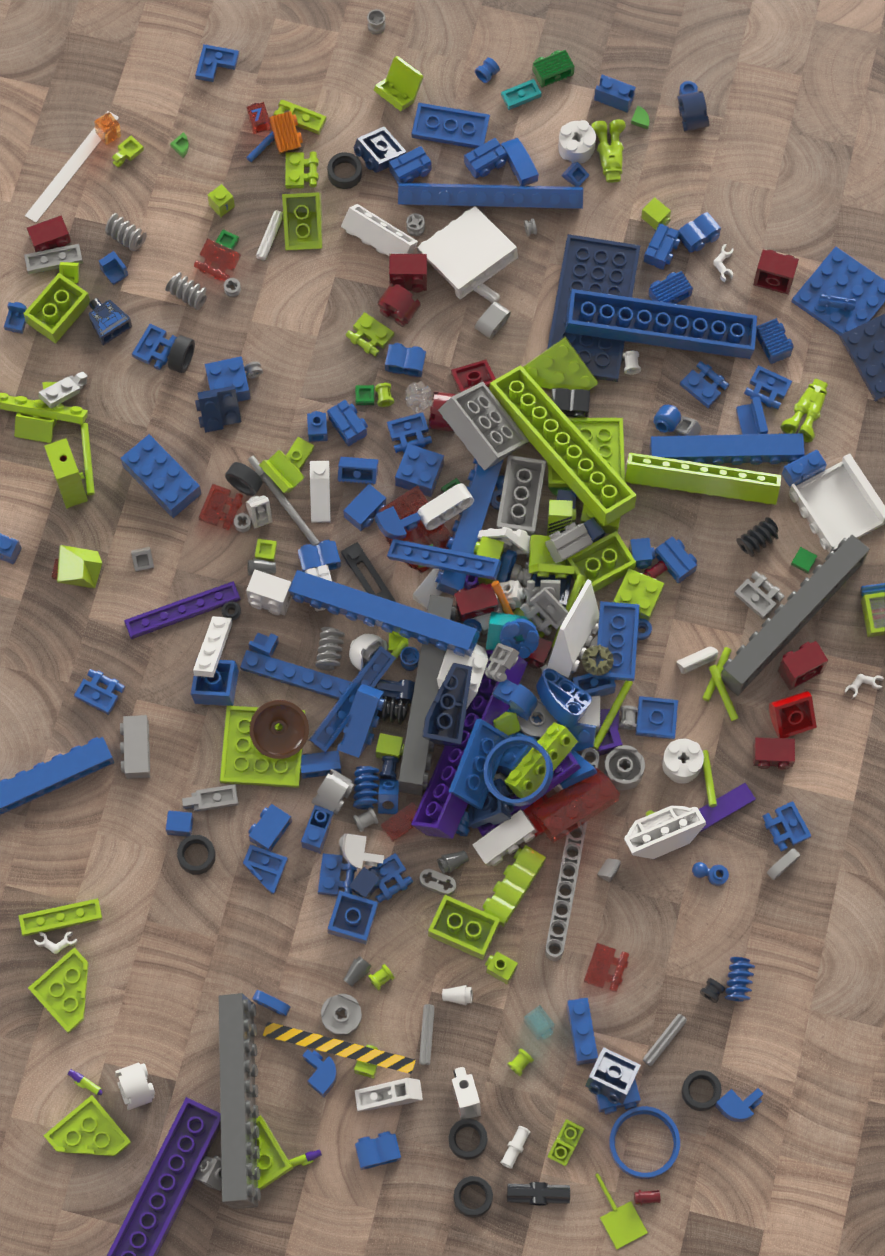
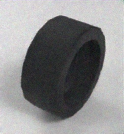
M342 152L334 155L329 160L327 166L328 178L335 187L351 189L361 181V161L354 154ZM341 163H349L355 167L356 172L350 178H339L334 174V169Z
M182 335L175 339L168 357V368L179 373H184L187 370L195 348V341Z
M234 462L225 473V478L235 489L249 496H254L263 484V480L253 469L239 462Z
M191 835L180 842L177 849V858L180 866L186 872L192 875H200L212 868L216 853L212 842L207 837ZM201 844L207 848L208 858L206 862L199 866H193L186 861L185 851L190 845Z
M698 1070L689 1074L682 1086V1098L690 1108L697 1111H707L713 1108L722 1093L721 1083L713 1073L705 1070ZM697 1079L708 1080L714 1089L713 1097L704 1103L695 1101L691 1097L689 1090L693 1081Z
M470 1118L456 1122L450 1129L448 1136L449 1147L458 1158L465 1160L479 1157L485 1151L488 1142L484 1126L477 1120ZM464 1127L474 1128L480 1135V1143L473 1151H464L456 1143V1135Z
M469 1176L462 1179L454 1190L453 1200L455 1207L466 1217L476 1218L484 1215L492 1205L493 1192L491 1186L486 1180L477 1176ZM468 1185H478L484 1190L486 1198L480 1208L469 1209L462 1203L461 1193Z

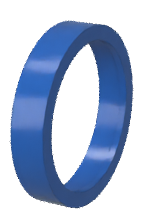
M510 737L499 742L490 751L484 764V780L489 791L503 803L512 806H524L537 801L548 790L553 777V764L548 752L538 742L528 737ZM518 745L533 747L542 754L546 762V774L542 784L534 793L525 798L509 799L503 796L496 789L493 781V768L496 760L505 750Z
M648 1106L635 1107L623 1113L614 1123L609 1137V1149L614 1162L624 1173L639 1179H651L664 1174L674 1164L680 1150V1135L673 1120L663 1111ZM647 1114L657 1117L667 1125L672 1134V1155L669 1161L656 1171L648 1173L634 1171L620 1160L616 1152L615 1138L619 1127L623 1122L635 1115Z

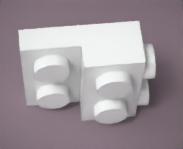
M502 527V529L489 528L488 530L479 531L477 538L480 540L482 536L505 542L504 552L510 549L516 551L517 554L529 553L530 536L524 530L518 529L513 531L510 528Z

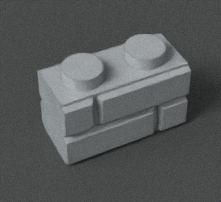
M573 522L564 527V532L560 533V531H557L549 536L550 540L546 541L545 545L555 563L564 561L593 544L583 523L575 524Z

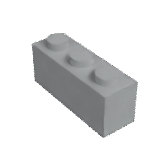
M147 715L123 716V723H120V734L124 735V742H120L121 754H124V761H121V772L125 773L127 779L150 778Z

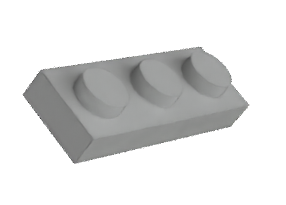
M79 244L24 255L28 274L57 269L60 262L83 263Z

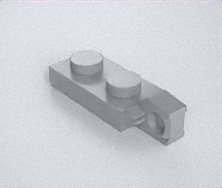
M80 372L75 376L66 377L40 391L38 397L50 408H53L79 394L83 386L87 384L88 376L84 372Z
M234 784L196 790L195 793H191L192 797L182 798L183 809L194 808V811H206L239 805L236 785Z

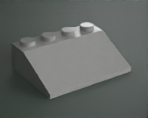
M484 382L452 396L438 410L484 471L529 442Z

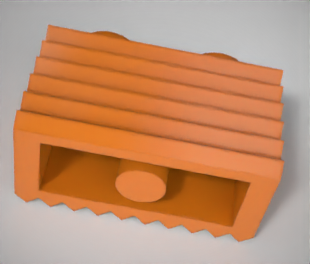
M291 111L269 117L279 154L301 148L300 144L303 143L301 133H297L295 127L298 125L296 115H292Z

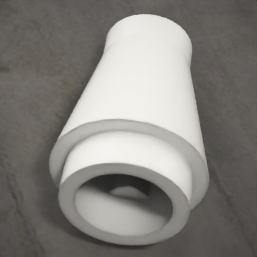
M463 985L443 989L442 999L443 1001L467 1005V1003H472V987Z

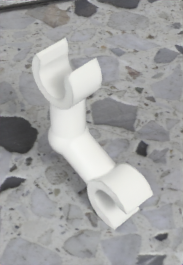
M726 244L722 246L721 253L713 261L714 266L721 273L720 279L723 282L726 281L724 274H728L731 279L733 277V272L730 269H726L722 263L733 253V249L730 252L724 251Z
M858 674L852 685L846 687L844 694L851 689L854 691L851 699H854L862 683L872 685L874 689L879 690L882 686L877 685L875 680L883 681L884 678L879 675L869 677Z
M39 932V934L44 937V941L38 942L34 940L38 947H46L54 954H58L65 947L74 946L78 942L77 939L72 942L68 941L73 932H67L64 939L57 944L48 940L47 936L42 932Z

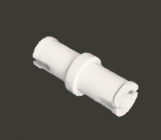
M519 1126L513 1140L509 1141L508 1149L500 1162L503 1166L509 1169L513 1168L519 1153L523 1152V1145L530 1134L527 1128Z

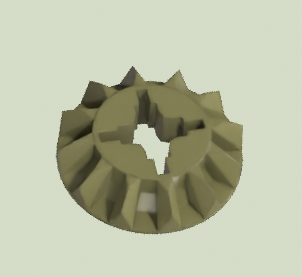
M592 645L585 650L582 656L584 669L592 675H604L613 666V654L609 651L608 647ZM600 653V659L604 661H600L598 667H596V661L592 658H596V655Z

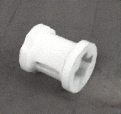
M632 350L623 353L622 356L625 359L626 366L624 373L634 375L641 372V367L638 365L639 352Z

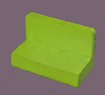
M17 413L14 436L51 443L53 427L57 420Z
M278 450L269 460H263L259 464L263 471L284 493H290L304 479V475L281 450Z

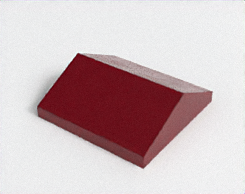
M487 359L451 370L459 393L481 382L490 387V383L496 380Z

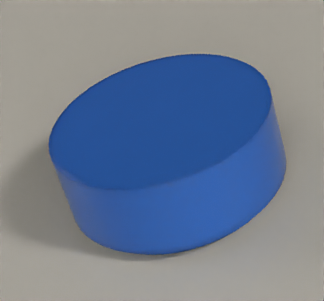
M685 81L680 85L679 94L697 92L698 87L692 81Z

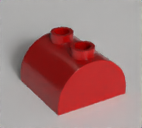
M808 691L769 703L771 721L779 738H787L817 728L812 695Z

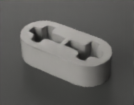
M794 848L791 849L767 871V874L772 880H775L796 862L801 855Z
M425 869L420 874V884L428 890L447 896L452 895L456 890L455 880L448 875L432 869ZM430 874L432 879L437 882L429 881V883H425V878L423 877H427ZM447 881L450 882L452 889L444 890V886L439 884V882L446 884Z

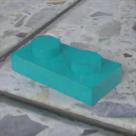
M534 79L501 92V97L508 110L542 96Z

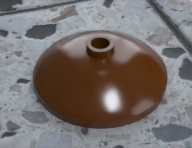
M269 701L260 706L253 714L249 726L250 738L255 748L267 757L274 759L291 757L304 747L308 739L309 724L307 717L300 707L290 701ZM278 723L282 724V728L279 730L275 728V725Z

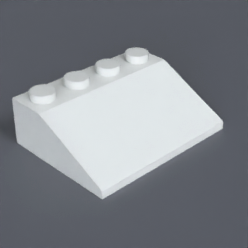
M590 580L586 581L560 627L547 668L553 669L568 678L572 671L576 672L580 664L578 660L579 658L582 659L585 650H587L585 647H590L594 638L592 634L596 635L598 632L599 610Z

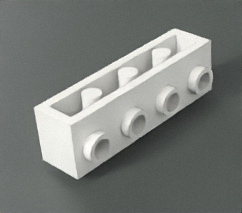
M358 204L349 207L341 225L348 234L359 237L363 243L372 245L379 253L388 256L389 254H413L418 243L417 240Z

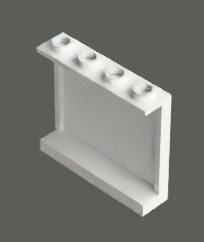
M476 206L465 211L462 216L451 221L448 226L437 231L434 236L427 241H423L417 247L418 254H427V261L455 288V294L459 299L465 297L518 258L517 247Z
M851 454L844 456L842 462L797 486L795 484L791 485L789 491L791 500L797 503L800 514L803 518H807L811 531L818 535L823 549H827L829 553L839 548L838 544L843 538L848 539L851 535H854L858 539L885 524V505Z

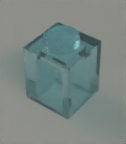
M541 1005L524 1016V1023L537 1040L540 1038L546 1039L554 1033L555 1024Z

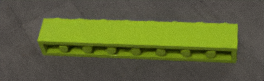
M629 453L625 482L631 484L774 505L777 504L781 475L636 453Z

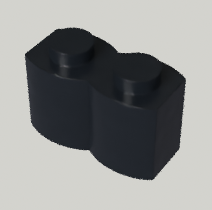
M565 388L552 389V401L566 416H572L573 418L589 417L590 391Z

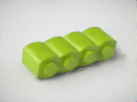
M527 845L523 849L519 848L514 855L516 861L513 865L509 864L503 873L505 878L502 882H497L493 889L495 894L491 899L488 897L482 906L485 909L484 912L499 918L500 925L503 927L546 861L545 856Z

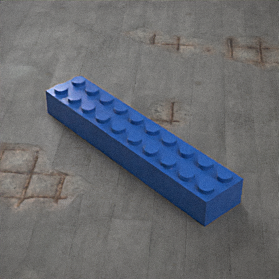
M572 289L568 300L565 333L750 359L755 350L757 316Z

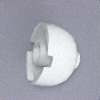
M363 634L357 637L350 645L349 657L351 663L361 671L379 646L387 650L386 641L375 634Z

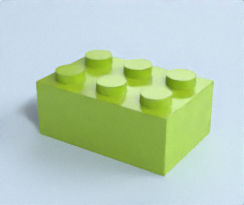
M58 273L24 312L26 324L56 344L90 303L89 294Z
M617 531L567 558L566 566H574V574H571L574 581L578 574L585 576L580 590H582L586 581L590 580L593 590L596 592L625 576L628 568L635 570L636 561Z
M444 895L428 930V936L484 960L500 925V919Z

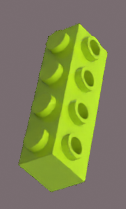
M554 722L537 742L548 752L554 771L578 741L566 726ZM532 748L504 781L517 797L525 798L531 795L542 784L546 774V762L542 754L535 748Z

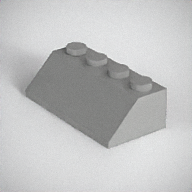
M508 455L497 528L507 527L513 531L520 529L526 531L529 536L535 535L546 461Z

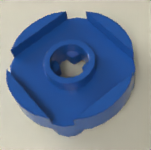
M519 618L516 621H509L504 624L500 632V644L514 648L520 652L519 656L521 658H527L538 647L539 634L532 622ZM519 635H523L522 639L524 640L516 641V638H514V636L518 637Z

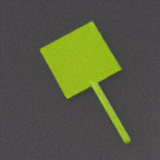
M597 1173L595 1176L613 1208V1211L603 1215L600 1219L617 1250L648 1232L631 1201L619 1208L616 1207L600 1175Z

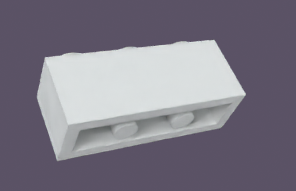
M520 810L511 816V819L504 821L472 845L486 865L496 866L503 860L502 857L507 853L510 855L519 849L518 845L522 842L527 843L535 837L534 834L538 831L527 815Z

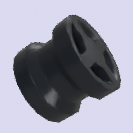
M708 978L706 987L702 988L700 993L709 1001L717 1003L719 995L724 993L725 987L716 980Z

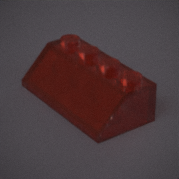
M595 768L597 774L562 789L530 810L552 843L619 801L620 793L611 780L598 768Z

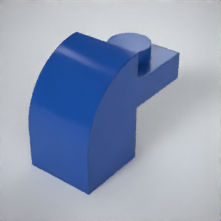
M394 507L377 513L374 518L383 535L397 540L404 539L407 534L405 530L411 531L417 528V524L421 520L418 512L400 520Z
M507 679L499 682L493 692L495 698L510 705V712L516 713V715L527 721L538 705L537 698L529 689L521 684L516 685Z
M307 1049L302 1055L303 1059L316 1069L315 1073L307 1081L308 1085L322 1097H325L336 1082L337 1072L334 1061L328 1056L323 1062V1057L315 1050L311 1052Z
M757 1088L742 1101L731 1089L716 1102L715 1107L727 1119L734 1122H744L754 1115L749 1108L751 1107L754 1110L762 1102L760 1098L763 1096V1093Z

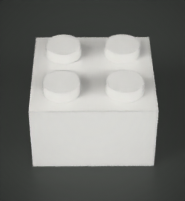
M254 570L246 590L248 602L256 609L264 608L269 610L271 614L285 615L292 599L288 591L291 582Z

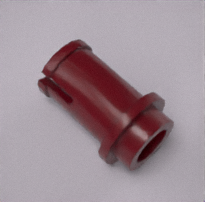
M659 561L650 569H645L643 574L655 579L668 569L663 561Z
M638 1190V1192H634L635 1205L641 1207L642 1204L661 1203L659 1190L643 1192Z

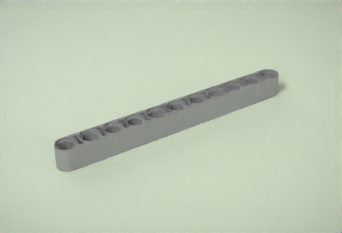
M593 748L585 749L581 756L583 758L592 756L595 761L590 764L597 770L598 752ZM596 774L590 776V781L582 780L576 783L545 948V955L551 961L560 960L564 952ZM584 793L588 796V799L580 800L578 795ZM581 812L585 817L577 819L574 814ZM578 831L581 837L573 838L570 833ZM574 850L578 855L576 857H569L567 852ZM566 869H571L574 872V875L568 877L563 873V871ZM567 888L571 894L564 896L560 893V890ZM563 907L567 910V913L559 915L556 910ZM561 927L564 932L557 935L553 932V928ZM552 946H556L559 948L560 952L558 954H552L549 951V948Z

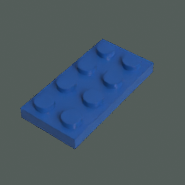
M418 102L411 136L416 139L476 149L485 144L490 115Z
M600 601L597 645L605 648L608 647L609 651L613 654L614 662L608 673L600 676L595 675V678L634 681L639 604ZM600 653L596 655V667H598L600 661H604L600 659Z
M476 719L449 793L477 809H482L489 792L484 780L486 758L494 746L510 736L484 720ZM503 753L498 757V759L495 762L493 768V779L496 774Z

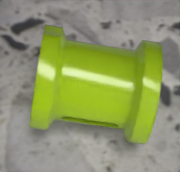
M380 383L375 386L379 407H388L394 404L390 383Z
M385 964L373 975H368L371 983L378 991L386 982L395 979Z
M520 1048L518 1050L519 1054L512 1062L507 1063L508 1067L519 1076L523 1074L522 1071L525 1067L534 1061L526 1051Z

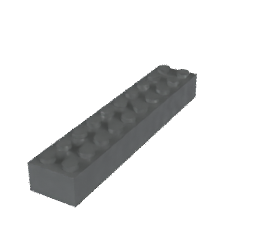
M851 535L848 539L843 538L838 544L839 548L836 552L831 551L825 558V563L823 565L819 564L813 570L811 578L807 577L803 580L798 592L793 591L787 598L788 602L785 605L781 604L775 610L774 617L765 620L760 632L755 631L749 638L750 642L746 646L742 645L737 650L735 658L733 660L731 658L728 659L723 665L724 669L721 672V678L724 685L734 694L739 696L862 566L870 549L854 535Z
M430 595L427 613L455 621L457 605H453V598ZM428 643V645L422 644L398 781L399 792L421 796L423 795V790H426L428 786L429 773L426 771L431 770L432 754L430 752H434L435 743L422 737L424 721L439 691L437 677L446 651L438 649L431 643Z
M243 993L219 995L222 1202L233 1209L258 1207V1201L261 1199V1192L258 1188L260 1169L257 1167V1159L260 1158V1150L257 1146L259 1127L256 1126V1118L259 1117V1109L256 1105L258 1086L255 1085L258 1068L255 1064L257 1046L254 1044V1036H257L254 1016H256L257 1011L256 1005Z

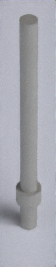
M251 456L248 461L256 470L255 472L266 483L313 546L318 545L320 542L274 481L259 466L260 463L255 456Z

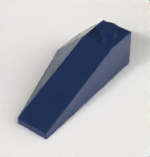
M452 663L425 717L423 738L436 744L451 747L461 744L472 666Z

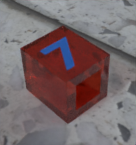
M264 102L253 103L246 107L253 134L271 130L270 119Z

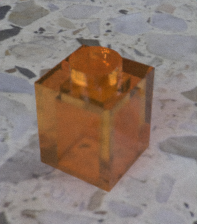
M110 112L94 121L95 132L105 145L121 136L120 124Z

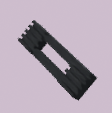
M358 542L341 551L342 556L367 593L396 602ZM364 563L381 589V592L374 593L357 564Z

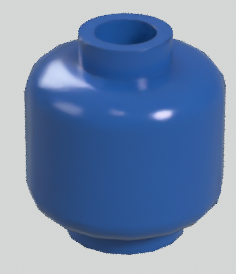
M673 405L661 406L654 416L655 427L663 433L673 432L681 421V414L677 407Z

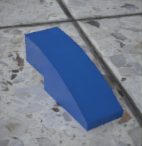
M515 138L501 143L500 145L507 153L509 166L513 174L516 175L520 186L537 182L539 174L520 140Z

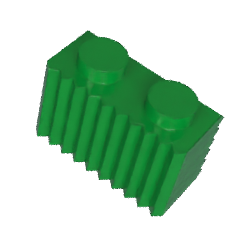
M566 50L554 51L545 58L539 57L532 64V71L542 88L574 75L575 66Z

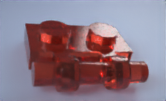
M207 238L199 254L205 260L203 263L196 260L194 267L199 269V272L214 276L216 280L226 281L230 278V275L225 274L226 269L234 271L241 254ZM214 262L220 266L218 269H215L210 265Z
M212 484L200 512L199 520L215 526L218 525L219 520H223L222 528L229 530L231 525L234 524L237 510L241 508L243 495L236 493L233 499L229 497L231 494L229 489ZM226 505L231 506L228 514L223 512Z
M597 943L584 982L603 988L605 981L611 983L609 990L617 992L619 985L623 981L624 969L629 964L627 961L629 953L622 951L620 958L614 957L616 949ZM611 964L617 966L614 975L608 974Z

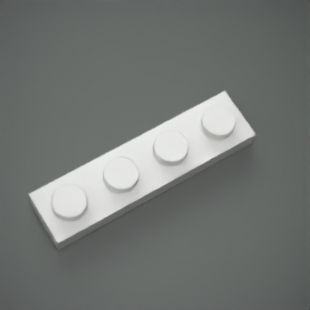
M212 617L193 669L194 676L214 677L232 626V618Z

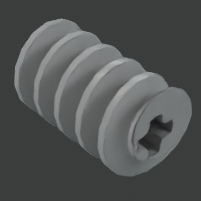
M114 213L107 222L106 234L125 247H129L131 251L138 250L144 244L147 233L145 232L141 235L142 230L140 228L136 230L134 224L130 226V221L124 222V217L118 219L119 215Z
M179 272L168 281L165 290L167 292L170 291V294L176 295L178 299H182L189 306H194L196 310H199L207 298L205 294L206 288L203 287L199 290L200 284H196L193 287L194 280H190L187 283L188 277L185 276L181 279L182 273Z
M323 627L320 633L319 654L316 657L318 661L315 666L322 670L331 671L334 670L335 666H340V662L335 660L342 657L337 652L343 650L338 645L344 644V641L339 639V637H344L345 633L332 627Z

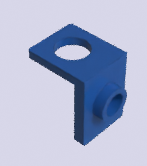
M380 779L378 793L379 814H398L399 780ZM385 801H391L394 807L386 809L382 804Z

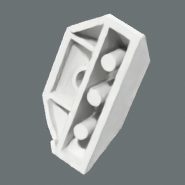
M476 644L471 657L467 655L462 657L456 655L454 651L447 649L437 677L440 689L452 663L472 666L467 708L478 692L488 662L485 648Z
M669 806L636 820L625 836L624 841L632 855L655 859L690 844L706 825V822L697 807Z

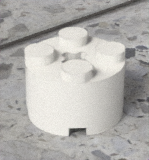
M572 121L561 127L558 150L564 160L567 159L571 163L579 162L582 164L587 162L594 153L596 134L587 121Z
M678 739L670 742L662 760L664 773L676 783H688L695 779L700 773L704 761L700 745L689 739Z
M136 1063L115 1071L116 1077H119L120 1082H118V1086L125 1105L128 1104V1110L152 1102L155 1091L152 1083L148 1084L146 1080L148 1072L145 1064L140 1065V1063Z

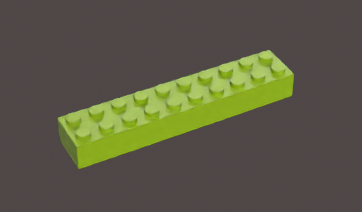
M521 365L490 383L491 393L528 441L603 526L608 525L635 508L637 495Z

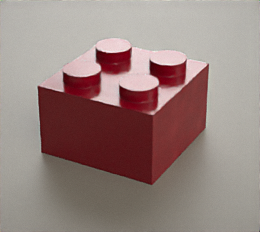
M763 249L753 285L789 295L799 259L792 255H783L774 250Z
M389 254V284L392 283L393 287L397 284L408 291L417 293L427 291V254Z
M817 641L811 644L806 642L796 652L789 651L783 655L778 672L789 690L824 672L828 659Z

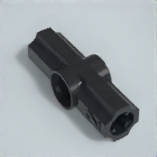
M545 1182L507 1184V1202L529 1203V1205L535 1206L570 1204V1185H548Z

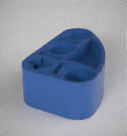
M550 668L543 670L536 684L538 695L545 708L558 722L569 728L574 727L584 716L592 701L591 696L586 691Z

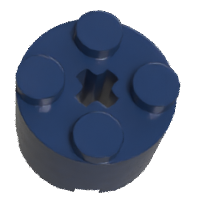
M702 91L677 96L684 132L710 126L705 97Z

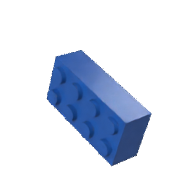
M150 434L121 457L124 469L172 518L177 516L202 494L200 485Z

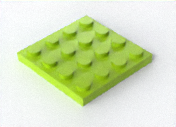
M568 418L625 482L623 418ZM548 463V487H569Z
M227 705L220 783L299 788L302 749L295 755L284 759H274L263 755L253 745L249 732L251 718L259 707ZM276 724L275 728L278 730L281 729L282 724Z

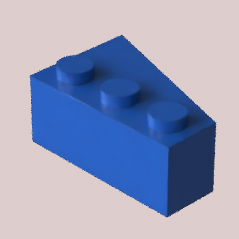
M361 684L350 709V717L347 726L344 727L343 732L345 734L342 742L338 744V751L359 758L368 745L371 746L375 734H372L373 728L377 727L380 719L377 714L379 710H382L385 699H382L383 691Z

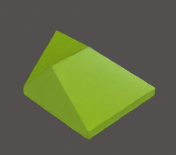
M60 545L57 583L94 589L103 564L98 551Z

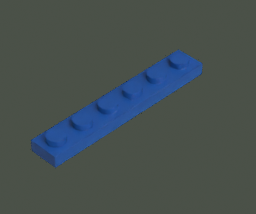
M397 539L392 540L387 554L390 560L496 580L502 563L500 559Z
M379 646L309 741L326 752L348 723L349 712L361 684L374 688L396 657L382 646Z
M246 650L240 669L338 700L352 683L351 681Z

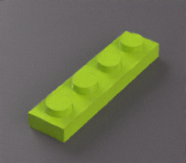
M98 898L19 915L23 937L103 919Z

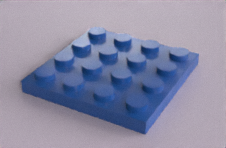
M835 246L792 298L791 302L840 336L872 320L885 304V280ZM823 294L828 295V297L846 298V300L848 298L855 299L856 306L854 310H847L846 307L840 309L829 307V305L821 306L819 305V297Z

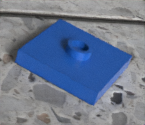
M639 696L635 735L675 739L678 700Z

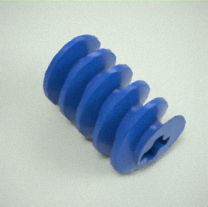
M371 766L356 767L354 772L355 777H357L354 779L356 786L353 789L356 792L353 795L356 801L353 802V807L368 810L370 807L374 809L372 805L378 803V800L374 799L373 796H378V792L373 791V789L378 788L379 785L373 783V781L379 780L378 776H374V773H379V769Z
M731 957L730 962L733 964L729 965V970L732 972L728 973V978L731 980L727 981L729 988L725 991L728 996H725V999L738 1002L750 1000L751 997L745 995V993L752 992V989L746 987V985L753 984V981L747 978L754 976V973L749 972V969H754L755 966L750 964V960L747 958Z

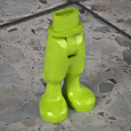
M617 119L610 122L611 145L607 141V123L605 121H596L591 124V127L600 141L597 151L600 156L603 175L606 176V182L608 183L620 182L623 162L622 151L624 147L619 141V136L626 127L625 121Z
M814 379L813 383L808 385L798 403L794 405L795 414L793 417L782 422L780 428L784 433L795 434L801 418L806 414V419L798 433H803L804 442L810 443L814 440L815 434L812 425L821 416L820 411L827 394L828 384L826 382Z

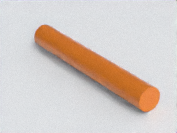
M494 581L491 585L504 613L514 615L499 581Z

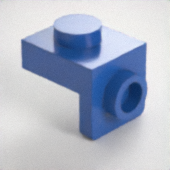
M8 302L7 307L9 311L4 329L23 334L26 325L24 312L27 310V307L20 302Z

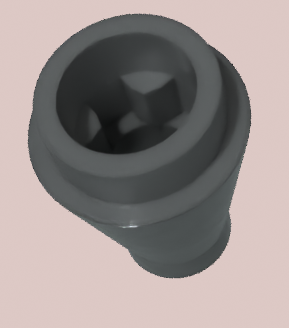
M255 558L248 560V575H253L254 570L267 574L276 573V562Z
M464 850L441 855V858L437 859L438 866L443 874H449L469 861L468 855Z
M360 956L357 959L354 958L343 980L353 987L355 983L370 972L369 969L372 966Z

